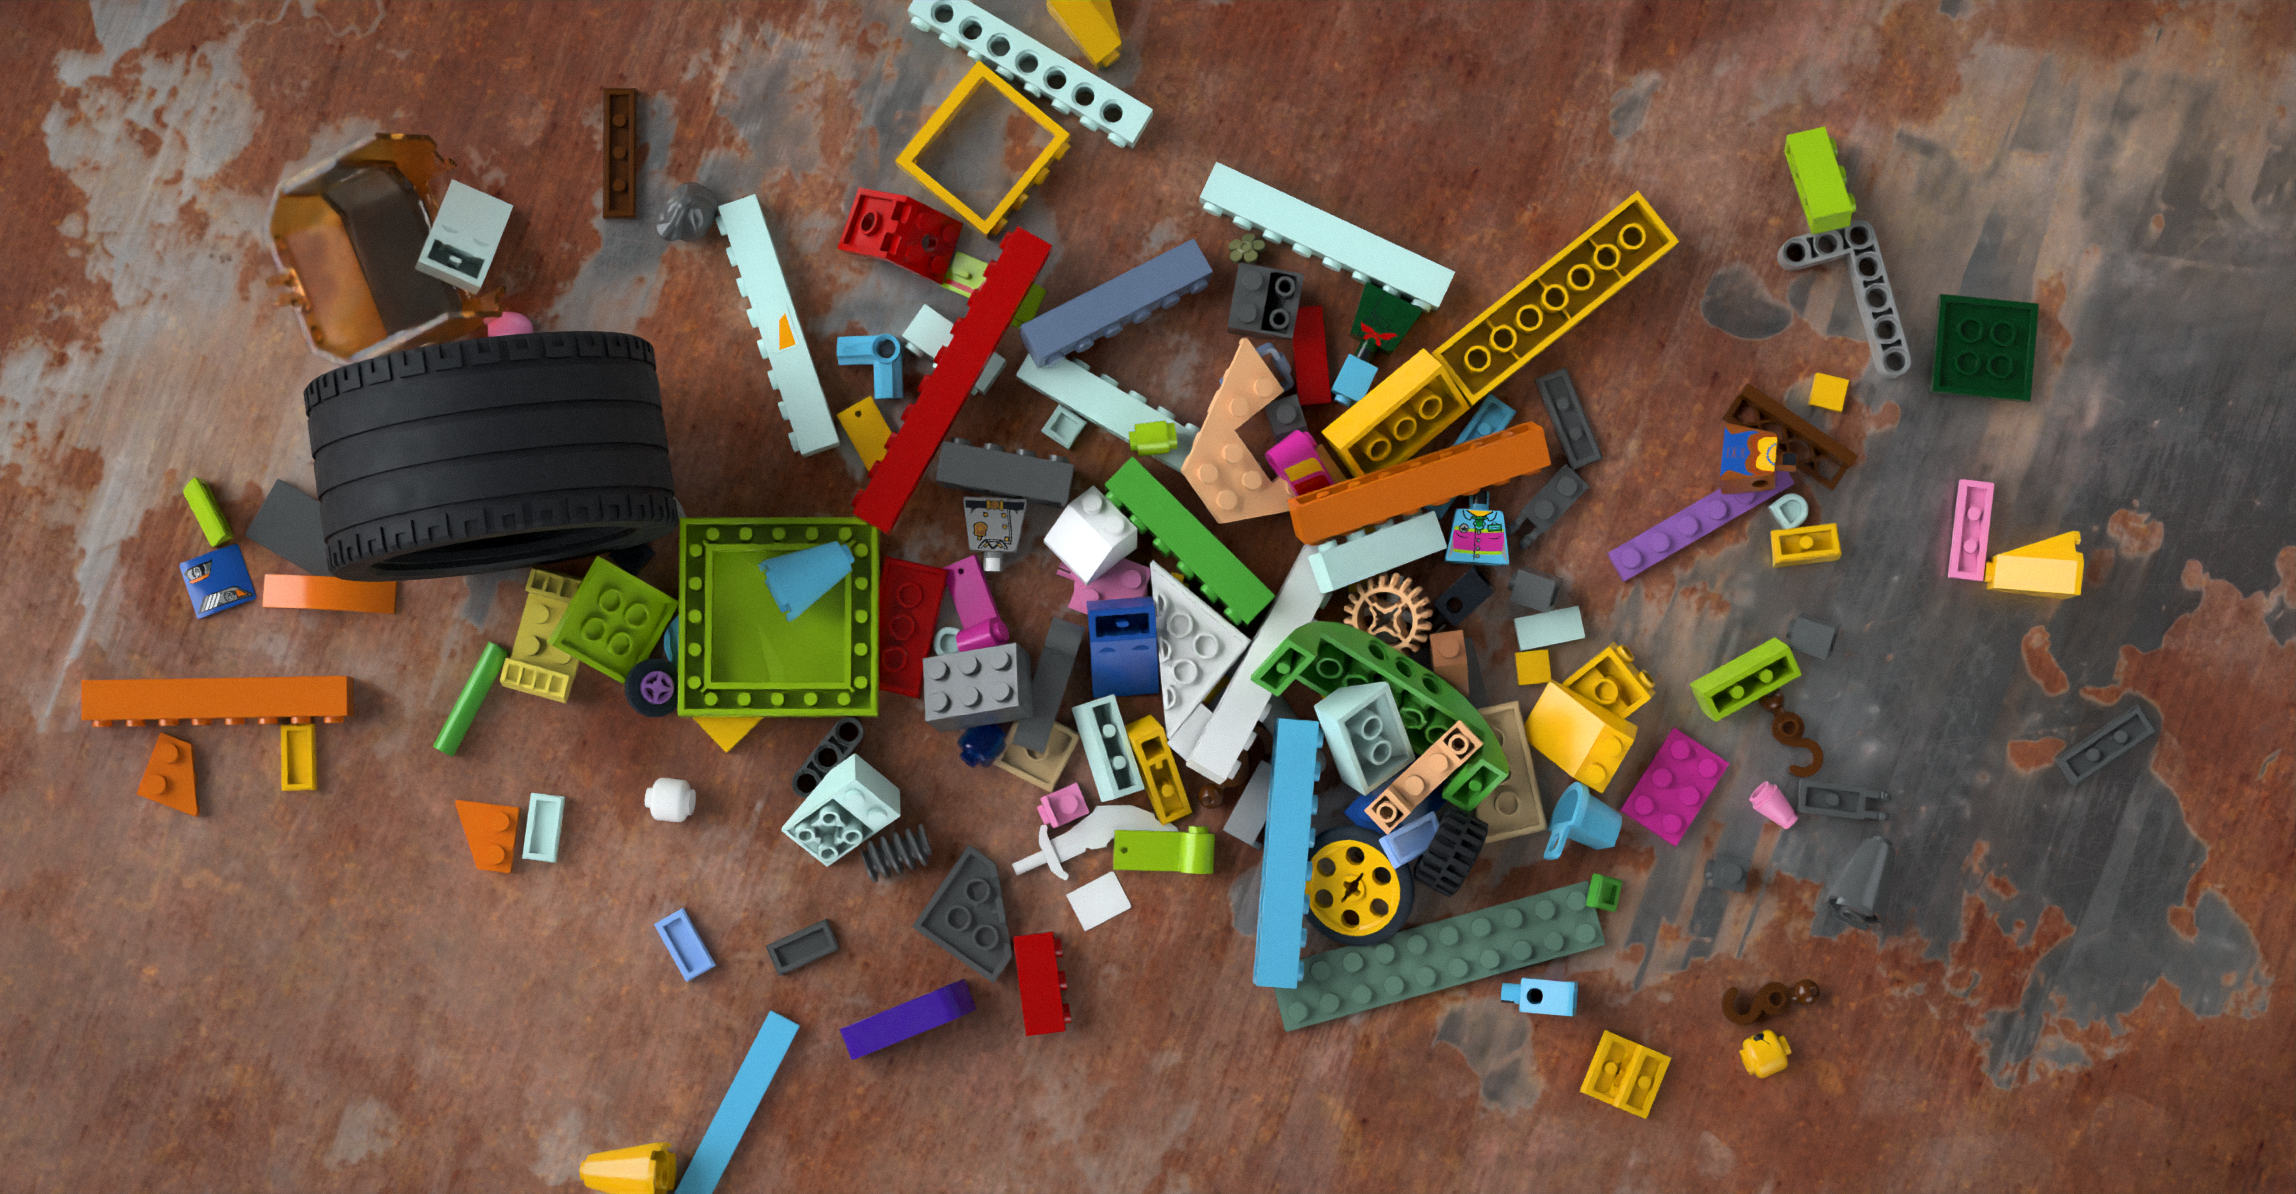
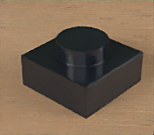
M643 543L613 551L608 556L625 571L636 577L656 555V552Z

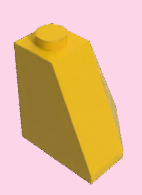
M1046 0L1047 11L1096 70L1103 65L1106 68L1110 67L1121 57L1119 52L1122 50V42L1110 0Z
M2071 531L1990 557V561L1985 563L1983 581L1987 582L1986 590L2057 599H2068L2081 595L2084 558L2083 553H2079L2075 548V544L2080 545V532Z

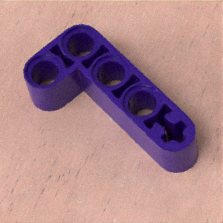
M964 978L839 1030L850 1058L854 1060L957 1019L977 1008Z

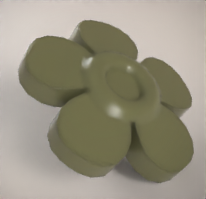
M1245 234L1242 237V241L1235 239L1228 246L1231 252L1230 260L1235 264L1241 263L1243 259H1245L1247 264L1255 263L1258 260L1257 253L1263 252L1266 248L1264 241L1256 240L1254 234Z

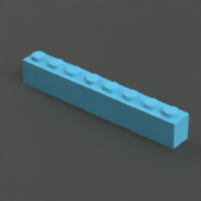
M1275 717L1253 983L1256 986L1297 989V981L1303 980L1304 962L1299 961L1300 948H1305L1307 929L1302 928L1303 914H1308L1310 897L1308 894H1305L1306 881H1311L1312 861H1307L1308 848H1313L1315 843V828H1310L1311 814L1316 815L1318 808V795L1313 794L1314 781H1319L1321 763L1316 761L1317 748H1322L1324 735L1322 728H1319V721Z

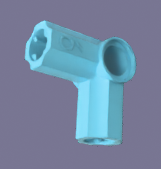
M891 334L838 337L837 358L839 366L874 364L875 399L904 398L903 356L905 349L900 339ZM889 340L893 341L896 347L894 355L890 358H883L880 354L882 343Z

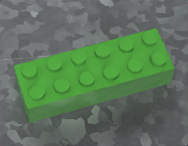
M1133 456L1105 483V491L1107 492L1105 497L1119 511L1124 509L1131 516L1129 518L1130 522L1141 535L1148 532L1155 539L1152 545L1165 558L1171 555L1178 562L1176 569L1188 581L1195 578L1202 585L1199 591L1212 604L1218 601L1224 606L1226 610L1223 615L1235 627L1242 624L1247 628L1274 600L1275 595Z

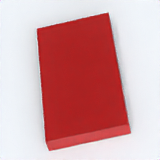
M885 556L879 579V690L920 699L924 685L923 658H928L931 655L947 587L949 570Z

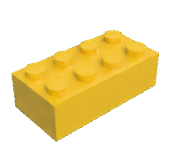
M1423 348L1326 427L1322 434L1349 473L1356 478L1407 461L1469 410L1470 407L1443 365Z

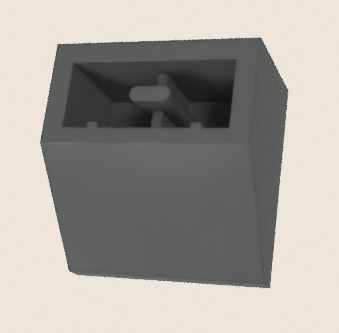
M1239 262L1227 332L1256 338L1293 339L1304 274Z

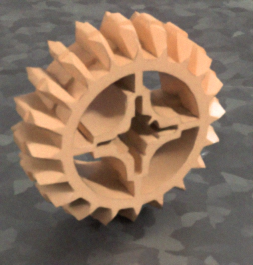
M1382 572L1379 575V582L1374 576L1367 578V585L1362 582L1356 585L1358 593L1351 592L1348 596L1349 600L1354 604L1344 606V611L1353 616H1349L1343 621L1345 625H1353V627L1367 632L1374 637L1383 631L1389 632L1393 637L1398 636L1401 641L1383 642L1409 657V649L1417 652L1420 649L1418 641H1427L1428 636L1422 630H1430L1433 624L1424 620V618L1431 617L1433 611L1423 609L1422 606H1425L1430 600L1428 597L1418 598L1417 595L1423 590L1421 586L1416 587L1413 591L1409 588L1412 584L1411 578H1407L1403 584H1400V574L1395 573L1389 582L1387 573ZM1390 592L1398 595L1401 599L1396 603H1389L1383 597L1379 599L1375 593ZM1366 602L1370 605L1369 610L1373 614V623L1369 628L1364 619ZM1408 606L1413 617L1411 632L1406 629L1408 625L1403 620V612ZM1398 608V611L1393 614L1394 618L1391 621L1385 622L1380 627L1378 626L1386 613Z

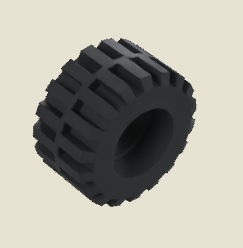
M1453 805L1447 808L1439 818V827L1426 852L1419 856L1413 873L1415 880L1447 897L1454 895L1462 886L1488 834L1487 823Z

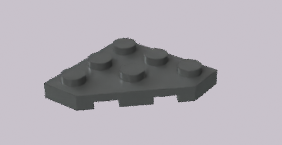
M968 845L912 927L993 984L1013 957L997 864Z

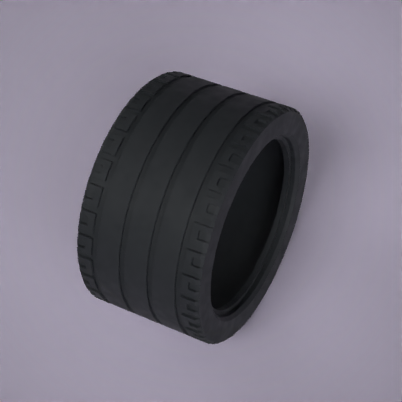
M559 331L514 334L449 342L390 353L355 362L315 378L305 388L303 395L306 415L309 418L307 422L312 458L315 460L313 465L318 500L321 502L319 508L324 543L328 545L325 549L328 571L339 579L365 582L466 576L552 564L604 554L647 543L673 532L679 524L677 502L673 499L675 489L670 458L667 457L669 448L663 415H661L663 408L658 376L655 373L657 367L653 346L641 337L617 332Z

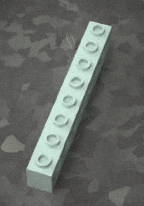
M913 0L907 10L909 17L912 18L911 24L926 33L930 29L939 34V40L948 47L956 49L959 46L968 51L967 57L972 61L977 62L979 60L983 64L986 62L997 68L995 73L1008 82H1012L1013 79L1024 84L1023 90L1033 97L1040 99L1042 95L1053 101L1051 106L1065 115H1068L1069 112L1081 118L1079 123L1091 131L1096 132L1097 129L1109 134L1107 139L1118 147L1124 148L1127 145L1133 149L1153 116L1152 108L968 0ZM947 9L953 12L954 16L951 21L941 23L936 20V15L939 11ZM970 26H977L982 30V33L977 39L970 40L964 36V31ZM1003 42L1008 44L1010 47L1009 52L1004 56L993 54L992 48L996 43ZM1025 59H1033L1038 63V67L1035 71L1026 73L1020 69L1021 62ZM1060 75L1065 78L1066 84L1061 89H1053L1048 85V80L1052 76ZM1081 92H1089L1094 96V101L1088 106H1082L1076 102V97ZM1111 108H1116L1122 113V118L1114 123L1104 118V113Z

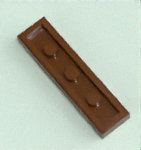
M603 88L604 220H637L638 90L636 88Z

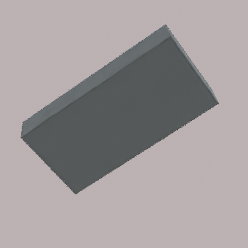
M827 918L766 945L778 976L840 949Z

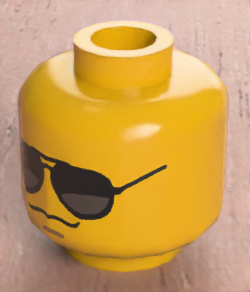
M1769 1029L1745 1039L1742 1046L1743 1050L1739 1051L1741 1060L1749 1075L1755 1074L1761 1079L1784 1070L1788 1065L1787 1055L1792 1053L1784 1035L1777 1037Z

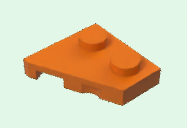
M160 732L136 794L199 817L200 806L197 804L196 793L198 781L197 773L194 770V762L196 760L194 744Z
M456 800L455 806L477 869L512 873L521 808Z

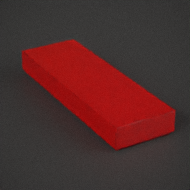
M1322 305L1298 307L1292 348L1297 397L1300 406L1331 404Z

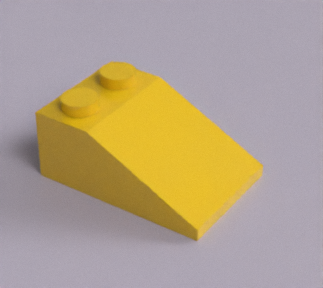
M1552 679L1548 682L1524 723L1527 741L1570 776L1602 794L1633 744L1638 726Z

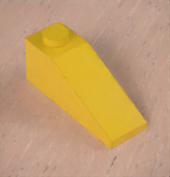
M1151 714L1125 725L1143 785L1161 825L1163 826L1192 813L1170 746L1167 744L1168 740L1164 728Z

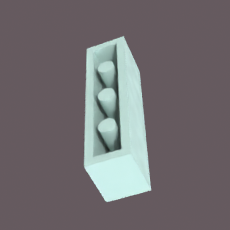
M1419 508L1420 510L1417 513L1403 516L1404 521L1394 524L1392 518L1382 525L1374 526L1376 531L1366 534L1365 530L1362 529L1351 535H1346L1347 542L1337 545L1335 539L1318 545L1319 552L1309 555L1308 559L1321 594L1334 591L1448 548L1435 511L1422 513L1421 508Z

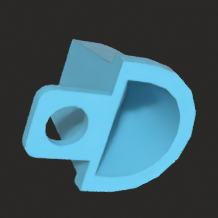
M1574 782L1564 791L1552 813L1547 827V831L1552 833L1544 852V859H1558L1567 838L1595 850L1614 847L1622 825L1621 814L1591 795L1588 786ZM1559 838L1558 843H1557V845H1556V847H1555V849H1554V845H1555L1557 839Z

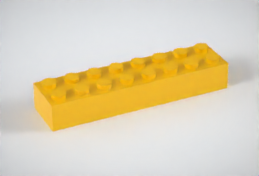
M1636 191L1443 343L1431 355L1443 365L1469 407L1472 408L1671 251L1679 241L1641 193Z

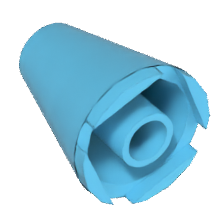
M837 541L764 560L758 563L760 572L767 569L765 575L768 579L764 581L781 612L789 611L786 614V620L791 622L851 572L850 564L855 560L846 544L840 546Z

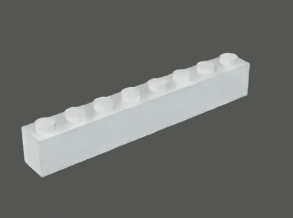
M1304 544L1185 764L1187 767L1219 785L1227 778L1231 780L1234 778L1241 765V762L1237 760L1242 749L1248 751L1257 735L1252 730L1258 720L1260 722L1265 720L1272 707L1271 704L1267 703L1272 693L1251 681V675L1296 628L1307 623L1317 622L1318 620L1313 617L1318 607L1324 609L1332 596V591L1321 594L1308 559L1309 555L1319 552L1318 545L1310 546Z

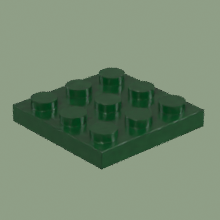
M1947 294L1938 295L1930 393L2030 402L2039 304Z

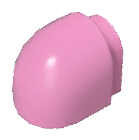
M498 311L496 316L490 315L488 319V337L533 333L534 331L531 321L520 313Z

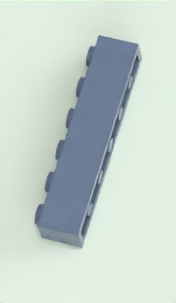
M1193 238L1022 324L1019 337L1038 369L1045 365L1048 368L1056 366L1065 359L1064 355L1074 350L1077 353L1083 352L1094 345V340L1102 336L1106 338L1113 337L1123 330L1122 326L1132 321L1138 324L1152 315L1151 311L1161 306L1163 309H1168L1180 301L1179 297L1189 292L1195 295L1209 286L1208 282H1210L1213 271Z

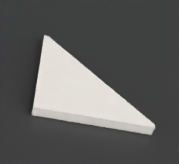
M1153 560L1150 563L1151 581L1155 605L1166 736L1170 740L1252 641Z

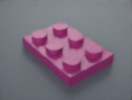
M1673 727L1619 811L1676 847L1729 766V763Z

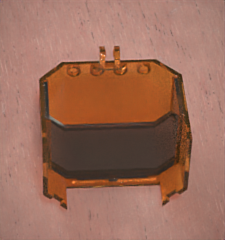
M374 132L275 186L262 231L266 238L267 249L273 256L279 272L265 281L268 288L285 286L287 293L276 296L273 299L276 307L291 305V309L297 316L302 328L303 339L310 348L311 353L343 367L390 353L448 343L502 317L503 307L499 304L501 297L505 296L507 286H501L474 299L472 293L415 269L439 211L428 181L458 166L450 157L446 159L441 157L435 150L437 149V143L429 135Z

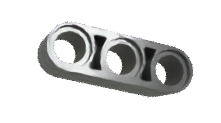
M845 717L833 726L794 774L791 785L796 795L807 798L812 793H805L800 789L799 781L802 776L806 774L813 775L816 779L817 787L830 770L849 758L856 751L866 734L865 727L861 721L853 717ZM847 723H854L859 730L858 736L853 741H845L842 738L841 729ZM828 748L835 750L838 756L837 762L832 767H825L820 761L821 753Z

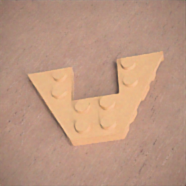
M1247 337L1239 341L1240 345L1229 369H1226L1223 383L1215 393L1207 411V418L1201 431L1197 433L1190 455L1186 457L1180 470L1218 524L1288 512L1290 510L1287 500L1296 497L1288 482L1277 476L1274 480L1270 481L1235 431L1284 392V389ZM1322 444L1317 445L1315 450L1334 483L1346 481L1347 479Z

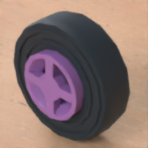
M646 659L637 663L629 671L625 680V696L629 705L637 713L646 717H663L672 713L678 707V669L672 663L663 659Z

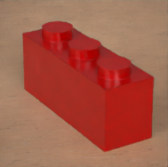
M1054 931L1014 936L1013 941L1026 1037L1066 1031V1024L1072 1023L1070 1005L1069 1003L1063 1004L1061 991L1067 990L1065 970H1058L1057 958L1063 957L1061 937L1054 938Z

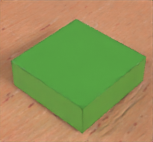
M1593 873L1586 906L1616 912L1623 880Z

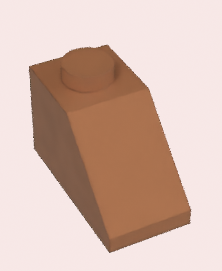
M1463 630L1429 634L1427 641L1432 672L1449 683L1465 698L1469 697L1468 666Z

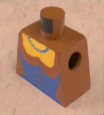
M1725 423L1720 471L1722 494L1773 490L1776 488L1777 471L1797 472L1798 453L1779 452L1778 434Z

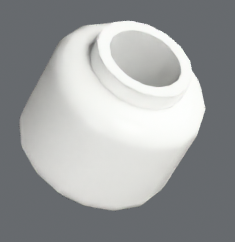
M659 778L654 783L653 788H647L645 807L650 808L651 815L655 820L683 822L688 815L691 816L694 812L696 792L694 789H691L686 780Z

